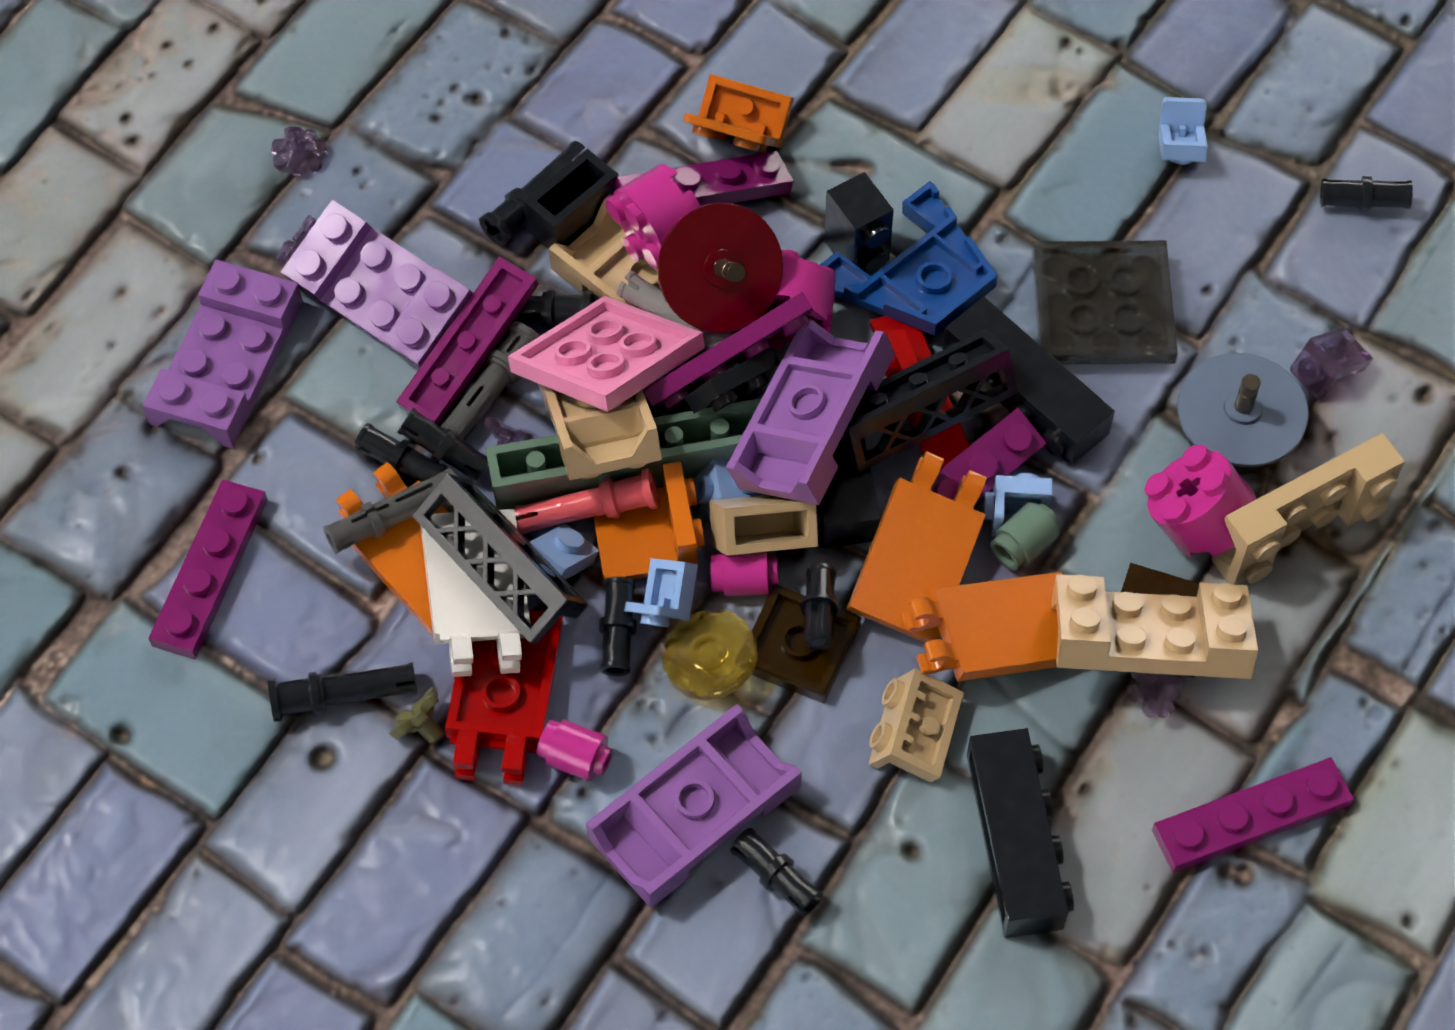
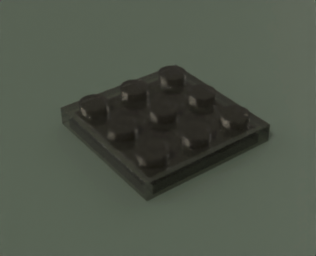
M1167 240L1033 242L1032 261L1038 344L1062 365L1176 363L1178 351Z

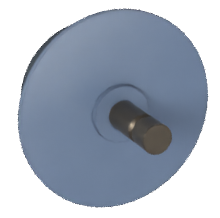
M1227 353L1205 360L1188 374L1178 395V418L1190 446L1204 445L1209 451L1219 452L1229 460L1239 474L1260 471L1288 455L1302 439L1308 422L1306 397L1295 378L1279 364L1254 354Z

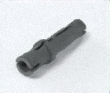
M448 468L436 476L419 482L374 504L367 502L359 506V511L323 527L328 544L333 552L338 554L362 540L364 541L370 537L378 539L384 536L385 530L412 518L415 511L447 473L455 476L456 474L451 468Z

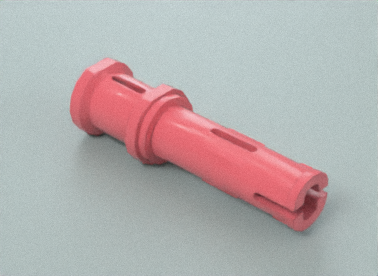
M647 468L641 470V475L614 481L610 477L605 478L602 482H599V487L526 505H516L515 515L521 519L517 520V525L523 535L531 531L594 516L606 515L608 518L612 517L615 519L621 517L622 512L646 506L653 510L659 508L660 502L654 475Z

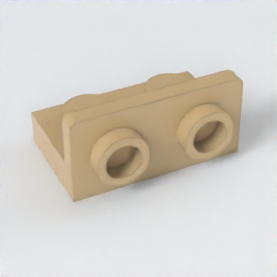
M916 668L897 679H892L882 695V704L885 707L881 721L874 728L869 740L872 752L868 764L878 769L891 763L930 783L940 779L964 692L928 674H922Z

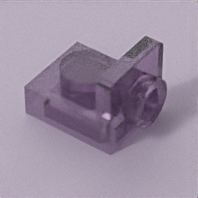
M1342 327L1311 337L1290 366V371L1316 399L1326 396L1337 380L1365 371L1373 357Z

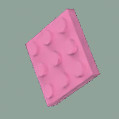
M603 296L509 355L508 361L510 372L609 412L619 407L624 401L642 389L652 385L657 379L672 369L684 364L689 358L703 350L705 346L703 332Z

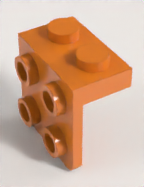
M710 74L699 115L685 113L683 121L694 124L691 133L721 141H726L727 134L735 136L733 145L766 153L768 146L781 147L794 98Z
M681 462L662 464L664 487L657 488L660 502L659 508L652 510L646 506L622 512L621 517L615 519L612 517L608 518L606 515L593 517L602 573L605 580L610 577H627L633 580L647 578L651 558L697 564V548L705 546L701 519L692 520L690 506H697L693 478L684 479Z

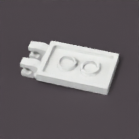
M515 509L499 510L517 529ZM439 513L431 516L441 528L454 527V513ZM465 519V526H471ZM420 525L434 644L449 643L452 677L472 676V642L497 640L500 673H520L519 660L522 658L520 638L525 637ZM465 533V554L470 559L483 558V537L479 533ZM453 534L448 535L453 540ZM494 551V557H501L496 551ZM508 564L494 565V585L499 591L513 590V569ZM477 566L483 572V566ZM525 596L524 617L530 623L527 596ZM513 597L507 598L513 604Z

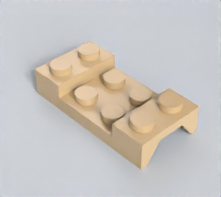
M609 194L603 200L594 223L569 246L554 243L549 248L550 267L581 293L589 289L599 298L607 296L638 308L626 299L617 296V289L621 281L628 285L629 281L625 279V276L630 271H634L639 277L661 290L658 280V269H653L644 258L638 262L634 261L626 251L623 238L627 237L621 224L614 221L606 208V199L612 196ZM697 354L689 358L684 364L691 361Z
M539 384L545 407L549 410L559 440L561 456L569 481L579 478L591 479L598 477L602 473L624 468H640L648 463L662 460L657 427L643 390L624 401L619 407L607 412Z
M1383 432L1226 515L1224 521L1235 546L1218 556H1213L1211 560L1229 584L1240 585L1246 581L1250 584L1259 582L1273 570L1272 564L1280 548L1286 547L1295 541L1301 534V531L1312 525H1315L1316 528L1323 527L1335 519L1337 515L1341 517L1347 526L1361 519L1368 522L1380 516L1389 506L1387 503L1391 492L1398 485L1397 479L1405 460Z
M1056 574L1051 605L1052 609H1057L1058 619L1057 668L1252 679L1258 646L1248 585L1199 583L1197 597L1106 592L1104 577Z

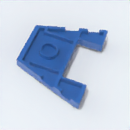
M929 181L902 202V214L927 232L925 236L873 276H869L838 251L822 262L820 266L829 267L835 271L836 297L935 336L983 296H986L996 288L998 275L971 236H965L957 224V216L950 206L945 207L939 198V190L935 184Z

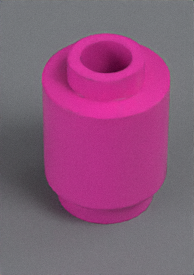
M769 551L728 556L723 553L711 554L712 591H724V596L769 595L770 585H779L778 556L769 557Z
M565 719L560 723L550 720L540 737L537 756L546 759V765L590 782L596 774L601 776L605 774L612 759L613 748L607 747L608 736Z

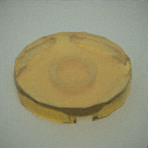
M708 610L696 612L690 616L689 621H680L667 636L664 644L666 648L664 659L662 657L663 668L674 688L688 698L703 701L724 698L740 689L753 674L758 660L757 642L746 622L734 613L720 610L721 613H709Z

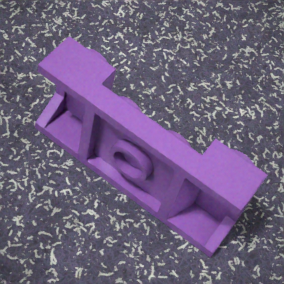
M331 200L281 270V273L290 281L297 282L300 288L419 368L473 294L470 289L438 268L428 265L334 200Z
M215 259L198 293L201 305L169 369H160L142 406L151 425L159 426L169 419L203 428L222 445L233 449L303 304L297 282Z
M809 319L810 323L796 332L736 446L726 469L739 489L819 505L838 469L833 454L865 390L877 391L895 353L885 333L882 331H875L868 343L835 338L813 320Z
M736 704L586 822L587 837L650 908H653L689 878L690 869L758 814L761 813L765 817L800 789L802 772L795 765L781 762L755 734L745 712Z

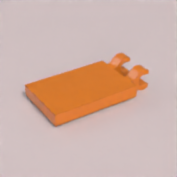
M927 451L924 457L919 458L911 482L902 478L895 482L846 610L924 643L940 638L938 627L918 632H907L901 615L903 612L911 611L910 600L920 597L928 598L932 590L936 588L960 585L986 514L973 508L987 477L969 470L967 476H962L954 500L930 491L941 469L944 458Z
M388 462L373 472V476L378 480L375 486L385 498H389L407 489L397 471ZM351 489L335 499L336 503L341 507L338 512L343 519L359 511V506L363 505V502ZM441 504L434 514L449 512ZM412 517L385 530V535L378 539L370 537L352 545L351 547L433 637L420 524Z
M1062 572L936 588L932 590L928 598L920 597L910 600L911 611L903 612L901 615L907 632H918L938 627L942 639L925 642L924 648L926 653L916 656L921 673L933 674L953 669L957 682L1057 667L1058 619L1057 609H1052L1051 601L1056 574H1062Z

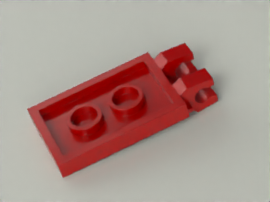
M529 610L532 626L544 614L543 611ZM563 616L555 622L537 644L530 643L526 638H520L522 658L519 660L520 673H500L497 640L472 642V676L455 677L445 725L446 738H450V745H456L453 758V768H456L455 779L475 781L479 762V748L504 750L501 767L502 773H504L503 784L523 786L527 767V753H537L540 737L547 724L564 625Z

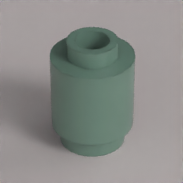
M1028 502L995 532V539L991 541L990 548L998 561L1008 569L1017 570L1020 566L1027 567L1059 538V520L1048 506Z

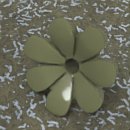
M434 687L428 689L424 696L411 707V712L403 710L396 716L394 721L397 725L391 729L389 735L398 740L409 732L414 733L418 731L428 743H432L443 733V729L432 718L434 705L439 702V695Z

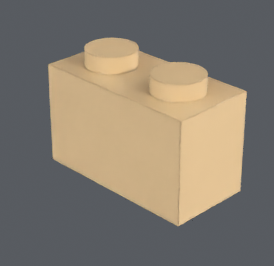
M771 495L709 500L711 546L727 556L818 546L815 504Z

